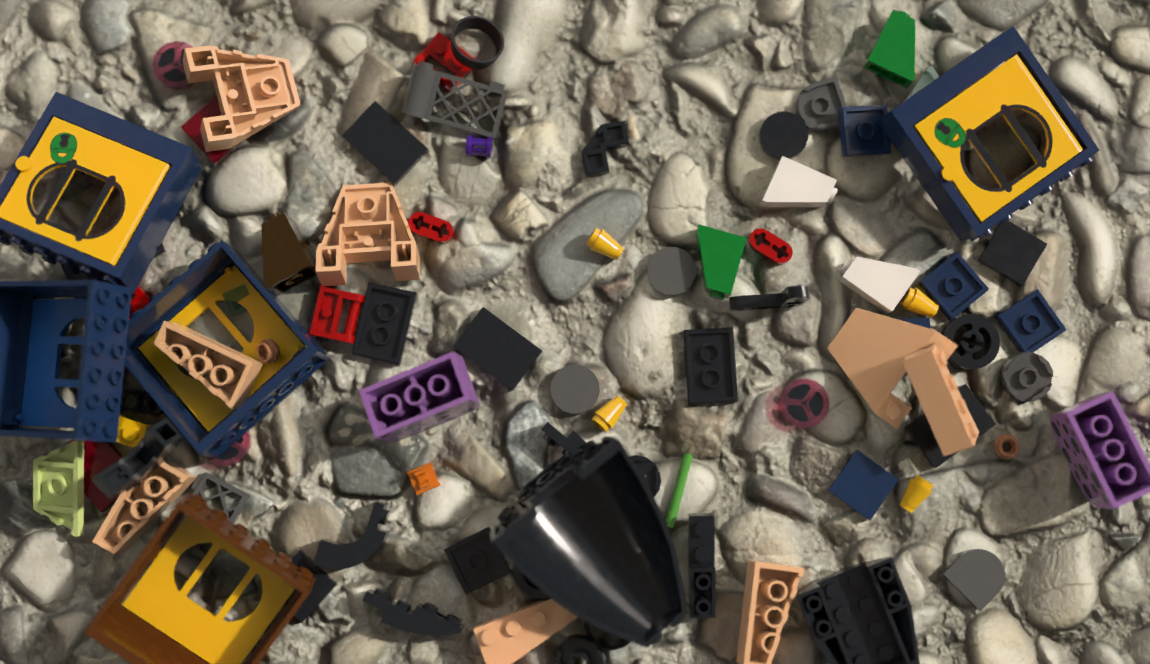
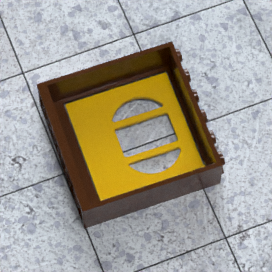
M188 493L176 504L84 633L131 664H242L295 588L298 589L244 663L259 664L309 595L316 579L312 577L313 573L307 568H299L291 563L292 559L285 553H277L270 548L271 545L266 540L254 538L248 534L250 531L245 526L239 523L235 525L227 519L228 516L223 511L211 509L205 505L207 502L197 494L191 495ZM184 514H186L187 516L184 518V520H183L182 523L179 525V527L177 528V530H176V531L174 532V534L171 536V538H170L169 541L166 543V545L164 546V548H161V546L164 544V542H165L166 539L169 537V535L171 534V532L174 530V528L177 526V524L179 523V521L182 519V517L184 516ZM212 543L213 546L183 588L178 590L174 571L180 555L193 545ZM220 549H224L248 565L250 569L218 614L213 615L189 599L187 594ZM152 560L153 563L123 604H120ZM255 574H259L262 582V597L256 609L242 619L225 621L224 617Z

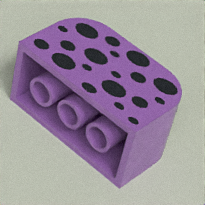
M455 352L448 353L359 390L375 438L387 442L398 441L417 435L466 415L480 406L463 357Z
M1113 391L1096 394L1051 415L1050 425L1054 437L1081 491L1095 507L1115 509L1150 493V464Z

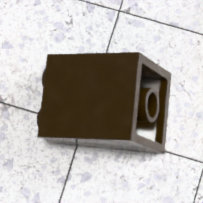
M280 212L271 214L266 218L267 221L261 224L264 285L266 289L278 296L317 275L314 256L296 222L284 212L281 214Z

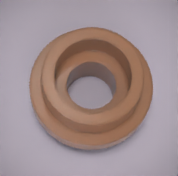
M271 338L264 339L257 345V355L262 362L275 363L280 353L279 346Z
M1004 434L995 439L993 449L999 458L1007 460L1017 456L1020 446L1014 436ZM1004 442L1008 443L1009 450L1007 452H1005L1002 449V445Z

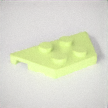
M75 440L68 445L33 460V509L41 515L49 517L50 521L56 525L63 524L72 530L71 534L75 537L84 534V440Z

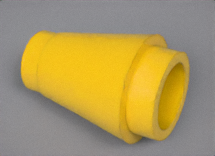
M595 228L586 242L590 250L617 260L624 250L604 229L599 230Z
M909 287L899 301L903 309L930 318L935 316L939 308L937 304L916 287Z
M616 395L593 413L594 417L591 421L604 433L609 429L612 430L627 406L626 402Z
M916 474L914 479H910L899 505L913 513L933 493L931 489L934 485Z

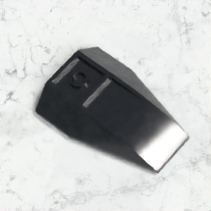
M892 557L856 564L814 581L796 594L813 640L829 664H920L912 606Z

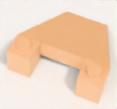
M215 46L186 48L184 50L182 61L188 83L213 80L222 116L202 119L200 131L206 152L230 149L301 105L288 59L260 54L253 56L242 54V51L233 50V52L219 50Z
M392 182L344 185L333 208L331 221L324 230L325 235L322 243H319L316 250V274L321 286L346 285L347 263L391 260L395 281L420 280L419 252Z
M856 307L827 349L874 413L897 429L912 409L910 404L892 393L906 373L902 362L907 355L936 345L938 351H942L946 360H948L958 345L934 329Z

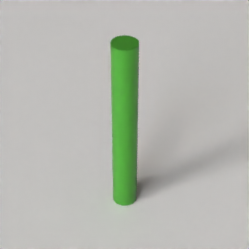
M683 453L665 520L669 528L674 529L693 458V455Z

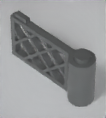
M419 61V65L413 64L402 113L496 139L508 91L504 90V84L490 81V85H485L433 70V64ZM441 77L451 80L456 88L443 96L439 89ZM456 82L463 83L464 85L458 87ZM471 85L475 87L479 96L467 103L460 90ZM479 88L485 89V90H488V91L482 94V93L480 92ZM438 92L441 98L435 101ZM458 92L464 105L452 111L445 99ZM491 92L502 94L500 104L490 109L484 96ZM482 99L488 111L476 118L469 105ZM440 101L444 102L449 111V114L442 118L432 116L434 105ZM466 107L473 120L464 125L458 122L454 114ZM498 109L497 116L495 118L492 112ZM490 114L495 122L493 131L482 130L477 120ZM452 116L455 122L446 120V118ZM475 122L478 128L469 125Z
M207 472L203 476L198 474L191 487L195 489L193 494L199 496L201 494V497L206 502L220 497L224 509L223 512L228 516L227 519L234 524L250 497V494ZM208 480L217 484L219 494L210 497L205 496L204 487ZM222 486L228 489V491L223 492ZM236 493L242 496L236 507L228 509L225 495ZM234 511L230 518L229 512ZM184 514V516L182 517V519L179 521V523L177 524V526H176V527L174 528V530L171 532V534L169 535L168 539L164 542V544L161 546V548H164V546H165L166 543L169 541V539L171 538V536L174 534V532L177 530V528H178L179 525L182 523V521L184 520V518L187 516L186 514ZM200 543L196 544V548L191 546L180 555L175 566V573L186 579L191 577L207 554L202 551ZM219 551L197 580L196 584L199 586L209 575Z

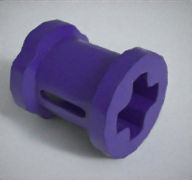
M467 135L466 157L478 155L491 159L493 138L481 139ZM474 146H484V148H476Z

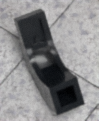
M168 417L162 419L147 429L141 441L127 455L95 475L93 482L109 499H112L124 490L129 491L149 476L170 456L184 435Z
M379 501L374 502L367 528L357 541L345 544L326 538L321 539L313 565L328 569H346L366 562L377 554L385 544L390 533L388 530L381 529V526L386 525L389 518L388 504Z

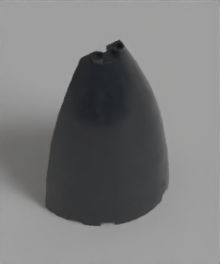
M606 436L601 439L602 442L595 443L592 440L579 446L577 449L578 453L568 456L566 453L531 479L516 494V502L513 505L505 506L498 516L500 523L498 526L492 527L491 540L521 573L557 604L582 620L608 633L647 648L661 640L663 637L662 631L666 627H676L682 622L683 617L687 615L683 581L675 546L662 511L640 470L623 444L616 437Z

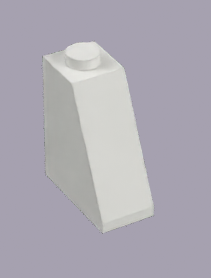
M782 156L761 200L760 206L824 207L828 201H833L838 189L834 188L837 180Z
M856 257L851 262L847 260L839 270L842 275L838 281L887 315L894 310L920 273V270L913 267Z

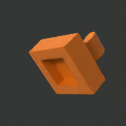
M431 462L407 472L416 495L441 486Z

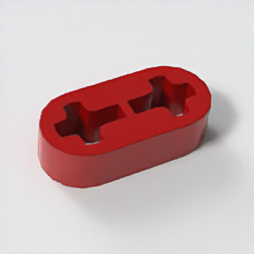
M416 212L409 218V228L420 237L441 244L449 243L454 237V228L446 220L423 212ZM423 218V222L429 225V229L420 227L419 230H416L417 226L414 222L420 221ZM443 226H446L449 234L439 238L440 235L437 231L433 230L434 227L442 229Z
M755 229L748 238L750 248L774 264L783 265L793 255L792 247L787 242L766 229ZM760 234L763 235V241L769 244V247L763 243L757 246L755 244L756 239L753 237H759ZM771 247H774L777 250H780L781 247L784 248V254L787 255V257L783 256L780 259H778L776 257L777 252L771 249Z

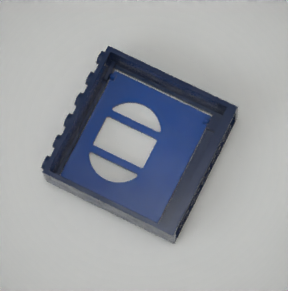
M95 280L0 281L1 436L117 442L132 288ZM44 297H74V299H37V298H44ZM85 317L83 337L64 336L65 331L74 321ZM62 345H82L79 380L58 378ZM59 387L78 388L76 408L65 403L59 394ZM23 425L74 428V431L23 428Z

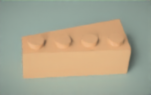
M164 321L154 342V345L177 364L183 366L189 371L191 376L201 381L208 387L209 391L215 396H219L231 409H238L247 401L263 365L262 362L177 322Z
M936 345L907 355L902 362L943 456L974 447L979 431L967 409L965 401L958 391L954 376L950 375L946 367L947 360L944 353L938 351Z
M166 459L129 491L124 490L121 492L92 542L113 554L125 553L189 487L197 476Z
M748 560L736 658L738 664L772 663L780 640L783 625L786 624L791 602L795 599L798 590L797 586L800 578L803 577L805 568Z
M546 598L478 624L473 630L486 664H512L574 621L578 616L560 606L551 598Z

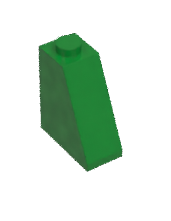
M893 9L863 68L907 89L915 78V19L911 18L904 11Z
M699 224L695 234L704 291L709 292V296L712 298L724 300V297L729 298L732 293L747 238Z

